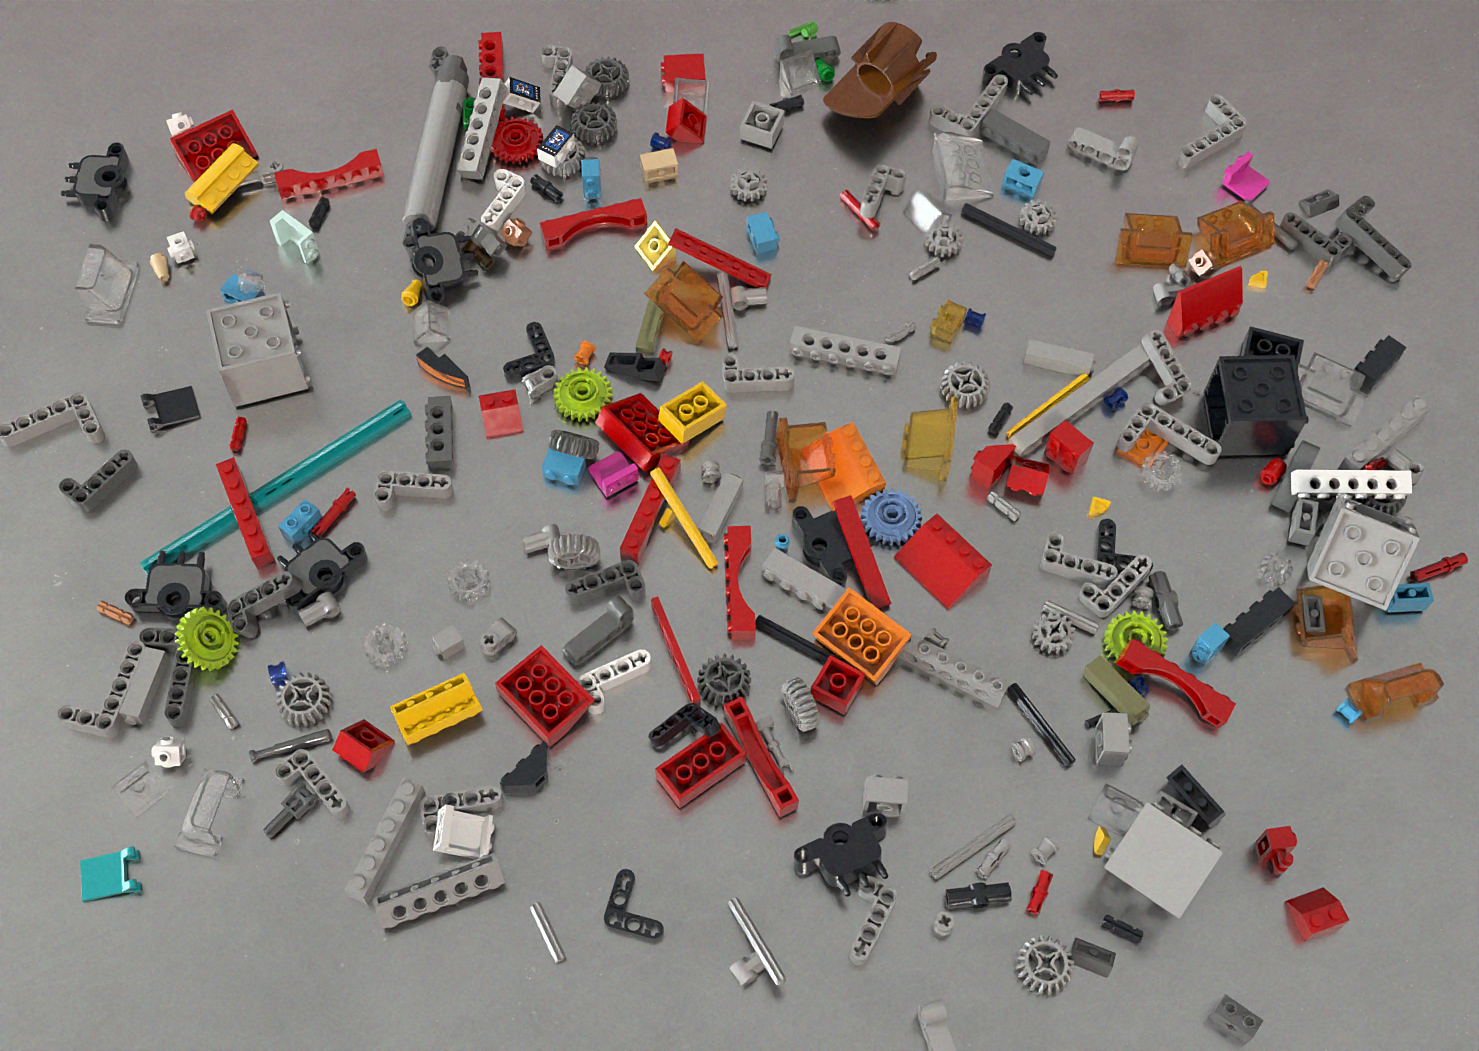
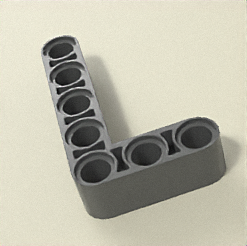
M1362 196L1342 213L1335 224L1341 232L1350 235L1352 242L1390 277L1399 280L1412 267L1409 259L1364 219L1375 207V202L1369 196Z
M145 628L139 634V639L145 647L162 650L166 653H176L164 715L173 727H183L188 721L198 667L194 668V662L189 664L183 662L188 657L182 658L181 656L184 652L177 651L180 644L175 643V641L179 637L174 635V633L179 631V629ZM183 676H187L184 680L180 681ZM184 694L182 698L176 699L179 695ZM180 713L178 717L173 718L175 714Z

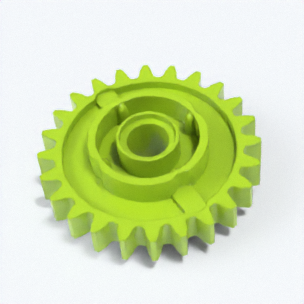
M578 367L577 372L571 369V374L565 372V378L559 377V382L555 383L556 388L553 389L556 407H559L560 413L564 412L565 417L571 415L572 421L576 417L579 422L582 418H585L586 422H588L589 417L595 420V415H599L602 407L611 404V400H613L610 381H607V376L602 377L601 371L595 373L594 368L588 371L586 367L582 371Z
M202 607L199 610L195 608L191 612L189 611L180 619L181 623L176 626L179 631L174 633L179 639L175 643L180 644L177 651L184 652L181 657H188V664L194 662V668L201 665L202 671L207 668L209 671H212L215 668L219 669L227 665L234 658L233 654L238 651L234 647L239 644L234 639L238 635L233 633L230 620H225L226 614L220 616V610L213 612L212 607L207 610L205 607Z
M1133 610L1131 615L1125 611L1124 616L1119 613L1117 619L1112 618L1111 624H1108L1107 630L1104 633L1106 638L1103 642L1108 644L1105 650L1111 651L1109 657H1116L1114 663L1118 660L1125 645L1132 639L1141 641L1147 648L1160 653L1164 658L1166 654L1164 651L1168 649L1166 644L1169 639L1164 638L1167 632L1161 631L1163 625H1156L1157 618L1151 620V614L1145 617L1143 611L1137 615L1135 610Z

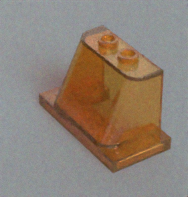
M1242 200L1197 217V227L1210 244V251L1216 256L1217 259L1215 261L1219 266L1274 244V213L1268 211L1262 214Z
M1125 213L1124 228L1120 229L1115 263L1171 266L1172 264L1176 266L1178 264L1180 267H1186L1193 237L1192 232L1182 231L1178 216Z
M684 261L681 262L674 272L668 267L644 293L697 342L722 318V315L716 309L723 296Z
M787 417L779 418L776 441L788 502H796L799 488L835 476L836 455L831 450L833 442L832 437L828 436L826 422L788 425Z
M1323 585L1296 589L1298 605H1295L1296 617H1299L1300 622L1296 623L1298 635L1301 634L1303 647L1345 649L1350 661H1358L1351 596ZM1302 595L1322 596L1326 632L1322 636L1317 637L1306 632Z
M1417 663L1351 682L1347 687L1358 710L1363 711L1361 716L1365 722L1382 717L1385 714L1384 709L1391 701L1413 695L1418 706L1436 701L1439 698L1437 692L1444 686V683L1435 670L1424 669L1422 663Z

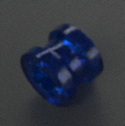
M284 661L279 662L275 666L272 664L268 665V672L273 685L281 680H289Z
M1143 676L1128 681L1142 697L1151 692L1150 688L1145 685Z

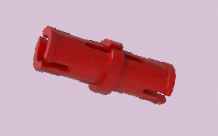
M1115 89L1100 91L1099 93L1100 102L1134 101L1135 98L1134 90Z
M1046 870L1040 871L1037 883L1031 890L1032 896L1027 907L1029 912L1037 915L1040 914L1043 901L1049 894L1047 891L1053 878V874Z

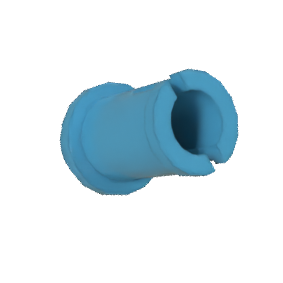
M780 534L775 538L776 549L786 554L790 539L787 535Z

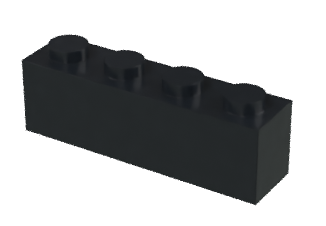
M1279 587L1274 591L1269 590L1266 592L1261 602L1255 601L1249 607L1250 611L1247 613L1242 612L1236 617L1234 624L1228 623L1223 628L1230 635L1225 645L1236 656L1286 616L1296 604Z

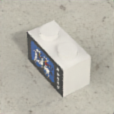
M509 77L505 82L507 89L503 103L533 113L541 103L540 87Z
M556 125L537 148L538 159L557 168L565 160L569 151H572L575 147L574 133Z

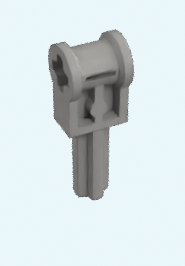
M273 159L267 164L257 166L258 171L252 172L240 186L261 180L263 185L276 182L274 172L284 170L282 161Z

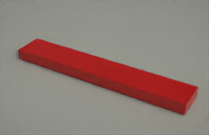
M675 228L668 242L669 246L757 288L765 287L766 289L772 275Z
M852 495L834 500L832 503L868 601L878 609L891 605L892 603Z
M654 597L651 600V608L690 702L701 706V698L659 597Z

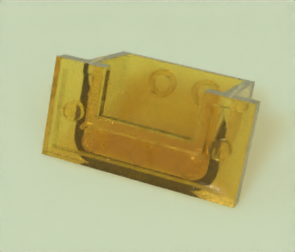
M951 396L949 408L910 413L909 424L905 423L904 428L907 440L903 439L902 450L905 451L903 466L940 471L939 479L947 480L952 459L959 397Z

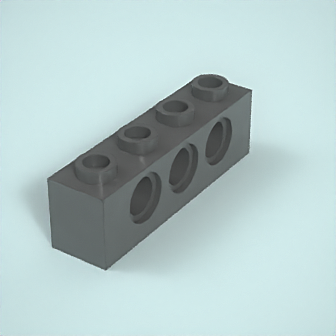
M451 396L428 397V404L425 405V415L428 416V420L425 421V430L428 432V436L425 437L426 448H429V453H425L426 464H430L431 471L453 470V405Z

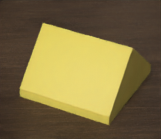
M654 221L634 247L653 271H657L676 261V248L668 245L670 237L658 221Z

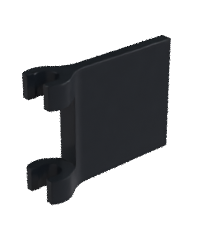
M192 386L158 394L146 393L140 395L143 407L148 408L155 404L158 418L152 417L147 419L150 432H155L167 425L201 417Z

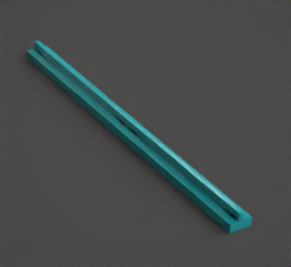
M398 400L251 492L249 496L256 514L412 416L410 410L406 407V403ZM400 409H402L401 412H399V413H397L396 415H394V413H396L397 411H399ZM290 478L292 479V480L289 481L288 483L282 485L284 482H286V481L289 480ZM273 489H276L275 491L266 496L268 492H270ZM232 506L227 507L160 549L159 551L163 550L166 552L165 563H177L180 551H184L187 558L238 526ZM159 551L140 562L147 575L148 568L157 563Z

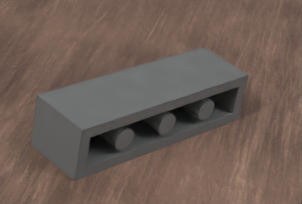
M995 109L982 121L980 133L1024 157L1029 162L1038 165L1048 153L1051 141Z

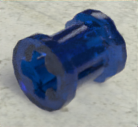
M657 132L653 134L650 141L651 147H657L662 150L670 149L672 145V138H665Z
M969 308L964 323L977 325L981 329L986 313L980 314Z
M1117 387L1113 394L1104 398V404L1111 411H1115L1119 404L1128 400V394L1124 389Z

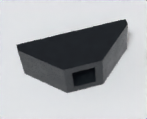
M545 741L540 745H535L528 757L522 758L511 773L508 772L501 778L500 787L504 793L534 792L548 779L549 750Z

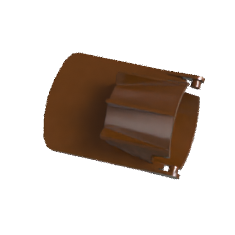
M885 23L853 54L851 59L856 64L824 96L823 102L826 107L845 116L855 118L878 117L893 101L900 105L931 72L930 68H926L935 62L937 53L933 51L927 52L926 59H922L919 62L916 54L922 44V39L918 34L900 23Z

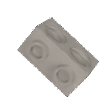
M1160 791L1154 801L1164 808L1162 812L1167 816H1170L1172 813L1183 820L1181 825L1187 829L1198 814V812L1163 791Z

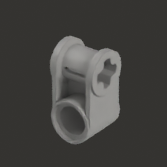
M549 365L526 375L522 379V384L529 390L531 398H536L542 393L555 388V383L559 382L556 369Z
M499 618L482 634L480 638L482 652L487 656L497 654L500 649L513 640L517 630L505 619Z

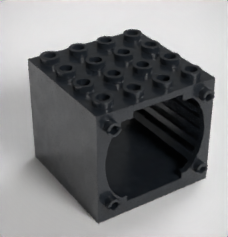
M1295 355L1219 357L1203 392L1211 439L1221 446L1219 456L1289 454L1291 448L1295 447V441L1305 423L1308 424L1309 417L1306 415Z

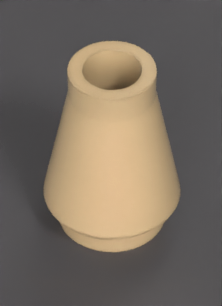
M163 253L153 254L150 257V264L159 280H168L170 278L168 258Z

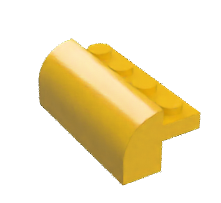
M232 143L185 192V197L192 204L204 207L213 214L259 166V163L249 156L243 147Z
M465 673L389 706L407 746L483 711Z

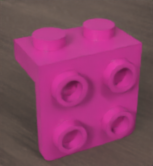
M1248 151L1245 155H1240L1233 166L1229 165L1224 172L1226 175L1222 184L1244 200L1249 199L1252 201L1269 185L1270 181L1249 166L1253 154Z
M619 451L588 468L589 473L606 497L639 480L638 467L635 463L629 465Z

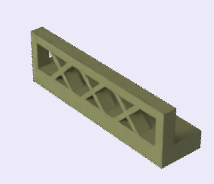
M664 282L662 290L654 288L651 290L635 347L636 351L654 353L670 296L669 283Z

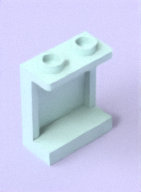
M282 210L270 220L277 243L283 246L288 240L294 242L299 246L306 264L320 254L313 232Z

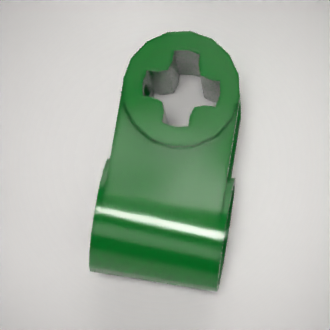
M468 97L463 101V124L465 131L469 128L470 116L473 113L474 101L476 99L474 97Z

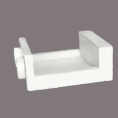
M446 804L438 812L433 850L472 859L489 855L492 849L490 837L494 831L493 815L481 817L454 811V806Z

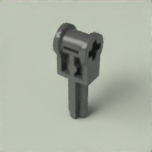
M298 784L281 802L284 809L263 829L264 833L272 838L293 816L298 820L308 809L313 807L318 800V796L312 794L306 788V784Z

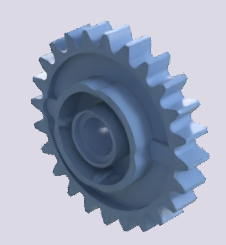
M884 488L883 493L876 491V496L870 495L869 500H865V506H862L861 513L862 525L865 526V532L870 531L869 537L876 536L875 542L881 539L882 545L888 541L890 546L893 545V542H896L899 546L901 540L906 543L908 538H911L921 527L922 522L920 521H922L923 515L920 514L922 509L918 508V502H913V496L907 497L908 492L901 494V489L894 492L893 488H891L890 492H887Z

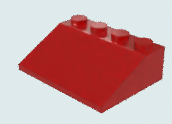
M233 109L170 138L171 147L194 183L232 143L243 147L244 151L253 159L259 156Z
M1238 266L1178 292L1167 320V324L1177 338L1190 336L1199 329L1204 330L1213 323L1218 324L1225 318L1234 317L1240 312L1243 304L1242 267Z
M642 393L603 406L595 422L643 471L657 467L663 453L671 456L690 441L688 440L681 444L658 420L659 410Z
M938 513L924 523L894 555V558L947 609L951 608L989 575L992 566L985 557Z
M542 645L495 682L497 693L549 747L562 738L595 701Z

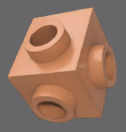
M517 218L508 219L504 223L500 234L505 237L507 243L513 246H525L532 231L523 220Z
M1199 250L1189 260L1193 273L1206 280L1221 269L1215 261L1217 259L1211 251Z

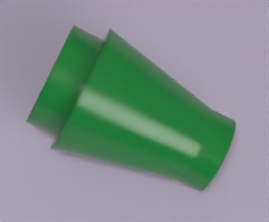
M822 58L815 61L820 79L825 82L831 81L835 77L834 68Z

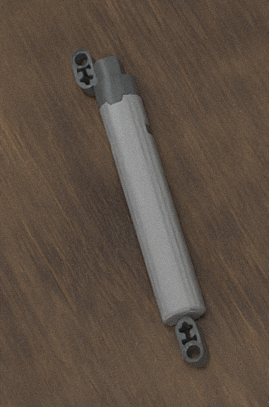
M442 46L433 50L429 64L435 79V85L402 217L403 223L406 226L403 246L412 259L416 253L410 234L413 221L417 218L425 219L429 225L430 232L436 226L463 109V101L465 100L469 83L468 69L463 58L458 55L449 56L446 48ZM420 225L415 226L417 231H424Z

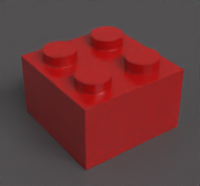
M1064 420L1050 433L1044 453H1046L1048 458L1056 461L1063 470L1073 475L1087 462L1094 442Z
M830 655L813 682L810 692L817 701L845 715L864 683L865 673Z

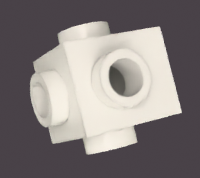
M182 112L172 114L173 118L166 120L172 137L194 127L191 116L187 117ZM179 122L184 123L183 128L178 127Z
M184 231L167 237L170 245L167 248L171 258L175 257L177 264L195 258L192 252L195 250L192 240H187Z
M172 736L160 738L152 747V757L155 758V765H162L166 768L180 766L186 758L185 739L173 738Z

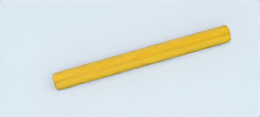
M1086 373L1081 374L1006 432L1008 438L1010 439L1017 432L1090 381Z
M660 468L654 469L650 475L708 568L715 567L718 564L716 557Z

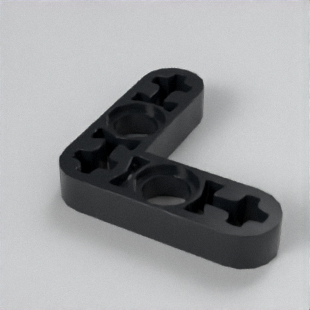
M531 322L526 327L527 337L534 354L507 362L504 365V376L508 380L525 377L547 365L554 366V353L540 323ZM533 329L537 331V337H535V334L532 331ZM539 342L545 343V346L543 348H537L536 344ZM545 353H546L547 359H549V361H547V362H546V360H544V357H543V354H545ZM527 362L534 363L532 368H526L524 365Z
M1103 519L1097 528L1096 560L1103 562L1102 560L1106 559V562L1114 565L1113 561L1116 560L1115 567L1117 574H1120L1125 568H1122L1119 562L1126 561L1130 564L1137 556L1115 553L1116 524L1111 519ZM1105 525L1108 526L1109 529L1107 535H1105ZM1106 541L1110 543L1111 548H1103L1101 542ZM1153 563L1151 565L1148 575L1151 573L1153 569Z
M689 703L653 729L648 737L654 747H660L689 725L708 737L716 735L720 731L721 725L715 716L697 704Z
M629 869L620 870L616 876L604 914L605 926L612 931L648 941H659L664 935V927L661 922L627 912L635 885V875ZM628 875L631 881L626 882L625 890H623V881L620 878H625ZM618 894H622L626 898L625 902L621 905L614 902V897ZM613 915H617V920L623 921V917H626L624 921V928L621 927L622 923L618 921H615L614 924H610V920L608 918H612ZM631 920H637L640 923V927L635 931L628 928V923ZM643 923H647L646 928L649 929L657 926L660 933H655V936H653L651 931L645 929V933H641L644 926Z

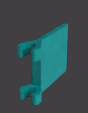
M128 847L119 852L80 860L82 901L86 902L121 893L141 891V882H137V879L127 881L126 860L139 859V850H135V847Z

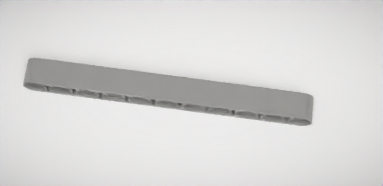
M1142 343L1010 438L1008 444L1016 446L1015 452L1020 457L1025 456L1046 441L1050 433L1064 420L1069 423L1152 364Z

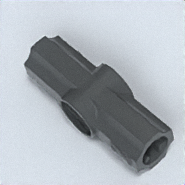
M1157 571L1149 575L1148 578L1154 592V606L1157 611H1160L1165 628L1171 631L1182 627L1183 621L1178 609V597L1176 592L1171 589L1166 572Z

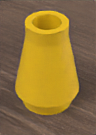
M413 280L402 292L401 299L404 304L413 306L418 303L422 287L421 281Z

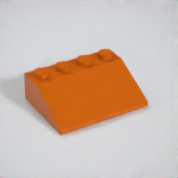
M854 422L836 428L801 451L832 511L836 512L832 503L834 500L852 495L854 503L858 504L868 500L870 495L876 496V491L883 493L886 481Z
M850 587L812 633L816 640L838 657L842 658L850 666L865 673V677L876 686L889 671L912 636L911 633Z

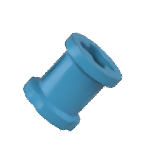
M1347 698L1336 711L1341 712L1349 720V723L1352 724L1363 714V711L1358 710L1350 702L1351 700Z

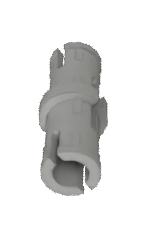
M1172 264L1169 267V272L1173 275V280L1178 282L1181 287L1189 286L1191 280L1187 276L1186 271L1178 264L1176 266Z
M1000 839L993 850L987 852L986 858L976 869V873L982 878L987 879L991 871L1000 865L1001 859L1011 848V845L1006 840Z

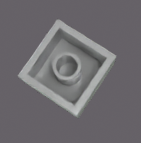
M571 65L553 94L567 105L579 109L580 105L586 106V103L590 104L602 83L589 73Z
M752 101L740 125V139L772 149L784 124V110Z
M1102 713L1095 727L1097 765L1121 767L1124 761L1127 760L1128 754L1132 752V740H1129L1128 734L1131 732V721H1128L1127 714Z
M881 775L866 776L863 789L862 814L881 813L885 816L904 817L908 804V779H903L901 776H892L891 778H882Z

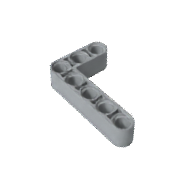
M996 75L966 116L941 104L933 105L930 111L929 123L962 141H971L981 128L982 121L995 109L1005 95L1008 84L1007 77Z
M1219 94L1211 95L1205 109L1207 115L1219 126L1181 148L1177 160L1179 167L1184 169L1190 168L1242 137L1247 120L1223 96Z
M83 392L72 393L0 425V439L8 447L20 444L75 419H78L89 442L93 444L103 441L105 434L88 398Z
M1149 402L1140 405L1121 431L1117 441L1118 449L1123 452L1131 451L1146 429L1207 465L1214 464L1221 453L1220 444Z
M133 641L127 646L100 711L70 704L62 705L57 710V717L66 728L106 738L117 735L124 720L119 711L145 650V645L141 641ZM127 686L125 690L120 691L122 687ZM115 705H119L116 709L112 710ZM92 718L89 723L85 724L86 720ZM111 723L109 727L104 728L106 724Z

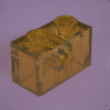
M947 300L944 306H940L937 319L934 318L931 322V337L951 344L965 319L967 308Z

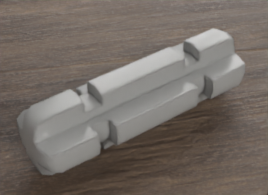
M938 257L930 259V261L909 272L911 279L916 280L941 265V261Z
M908 321L905 325L894 330L892 334L885 336V343L893 345L895 341H899L908 335V332L914 331L916 329L915 323Z
M992 491L988 495V501L992 504L995 503V506L1006 515L1009 514L1013 521L1020 517L1021 512L1016 508L1013 509V505L1003 497H999L998 493Z
M215 694L210 698L211 704L229 729H234L238 726V720L220 695Z

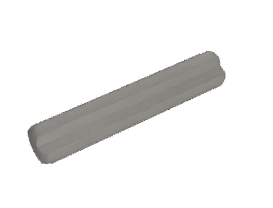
M1049 600L1043 606V611L1047 613L1052 612L1054 616L1059 612L1061 618L1066 615L1067 622L1072 621L1073 625L1092 634H1095L1099 627L1098 623Z
M541 903L533 904L530 907L531 912L555 962L563 961L566 958L565 953Z

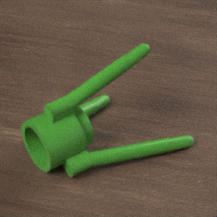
M811 20L806 24L789 30L788 33H790V37L802 33L804 37H810L808 39L810 40L817 37L815 33L818 32V26Z

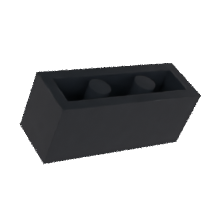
M1390 335L1384 340L1380 339L1374 347L1375 350H1370L1364 358L1365 361H1360L1354 368L1356 373L1353 379L1370 391L1401 358L1407 348Z
M1182 764L1166 777L1168 782L1193 810L1198 812V815L1209 828L1226 815L1225 811Z

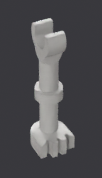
M771 716L756 722L757 729L763 732L768 742L767 747L770 751L772 750L783 776V767H788L793 772V764L784 758L779 748L778 740H775L769 729L774 726Z

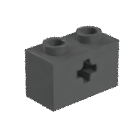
M1226 994L1217 1002L1208 1017L1245 1044L1253 1039L1264 1021Z

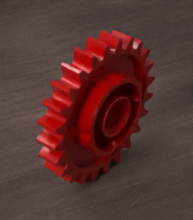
M511 116V120L504 118L505 122L498 121L499 126L496 127L491 146V153L494 152V157L499 156V161L505 159V163L512 161L514 165L516 161L521 164L522 160L527 163L528 158L533 160V155H538L537 148L544 138L541 128H538L537 123L533 124V120L527 122V117L521 120L520 116L516 120Z

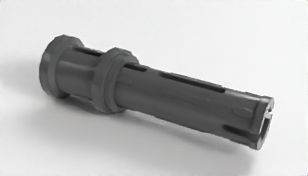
M768 411L766 414L765 437L761 443L762 455L759 457V461L765 465H772L776 462L775 450H777L778 445L775 439L779 415L776 411L773 412V417H771L772 411Z

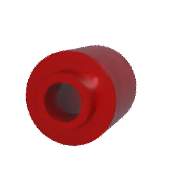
M1280 458L1271 460L1260 472L1262 481L1265 484L1275 485L1286 473L1287 464Z

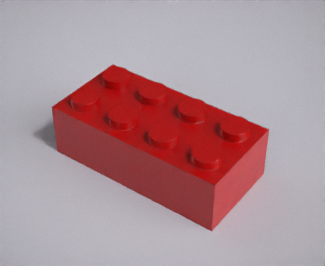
M722 722L720 723L721 729L716 735L710 737L701 736L655 768L656 778L679 808L746 762V752Z

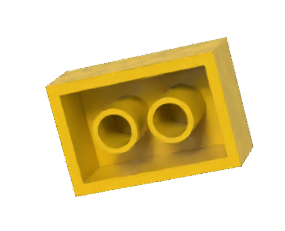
M702 381L661 405L658 420L683 444L723 420L727 404Z

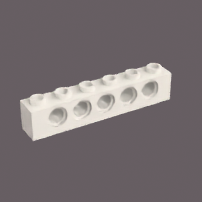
M1295 470L1291 472L1292 495H1298V498H1310V495H1317L1319 499L1329 498V496H1336L1337 498L1338 495L1344 496V493L1355 496V499H1366L1367 496H1374V499H1386V496H1393V499H1405V496L1412 494L1411 471ZM1311 480L1316 483V489L1311 487ZM1330 480L1335 483V489L1330 487ZM1349 481L1354 483V489L1349 487ZM1368 481L1372 482L1373 489L1368 487ZM1387 481L1392 484L1391 490L1386 485Z

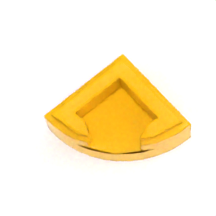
M1259 271V273L1251 276L1247 286L1265 289L1268 271Z
M1093 496L1088 515L1098 516L1105 513L1112 501Z
M671 507L666 508L659 522V525L664 528L676 517Z
M1101 826L1098 827L1095 835L1094 851L1102 856L1111 837L1106 828Z

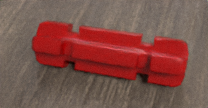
M245 417L236 418V425L234 426L232 440L229 445L231 451L238 452L241 448L240 443H242L245 432L244 428L247 424Z
M1381 457L1365 464L1364 468L1367 470H1379L1385 467L1387 463L1385 458Z

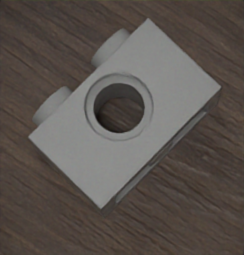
M1299 498L1293 508L1288 541L1302 545L1309 544L1315 532L1319 502Z

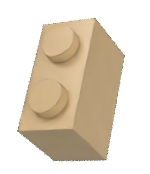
M673 148L640 155V167L645 182L678 175V162Z

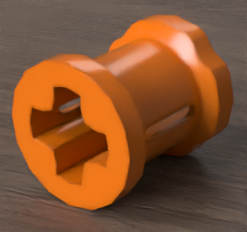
M582 341L578 353H575L573 356L574 360L579 364L588 365L589 357L596 350L595 346L588 341Z

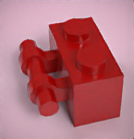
M1291 826L1266 829L1255 842L1260 862L1272 861L1274 872L1282 874L1293 864L1294 857L1290 852L1296 847V834L1292 832Z

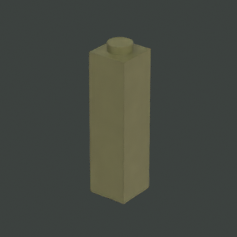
M1101 656L1085 666L1083 677L1120 713L1127 714L1128 721H1131L1132 725L1147 719L1150 704Z

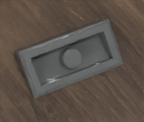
M1327 189L1304 198L1299 203L1310 217H1314L1338 207L1339 195Z
M1302 595L1306 632L1321 637L1326 632L1322 596Z
M1075 937L1070 951L1072 955L1068 959L1073 960L1076 966L1101 976L1109 977L1116 953Z

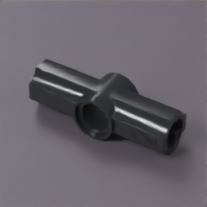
M980 882L963 888L946 889L945 891L948 909L970 906L973 909H980L990 904L1007 903L1012 900L1009 882L989 885Z

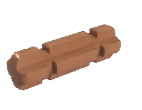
M1323 259L1319 261L1306 283L1307 287H1310V289L1316 287L1329 265L1327 261Z
M100 601L96 607L99 612L106 613L107 616L116 620H122L125 624L130 625L134 620L132 613L124 612L123 609L112 604L108 605L105 601Z

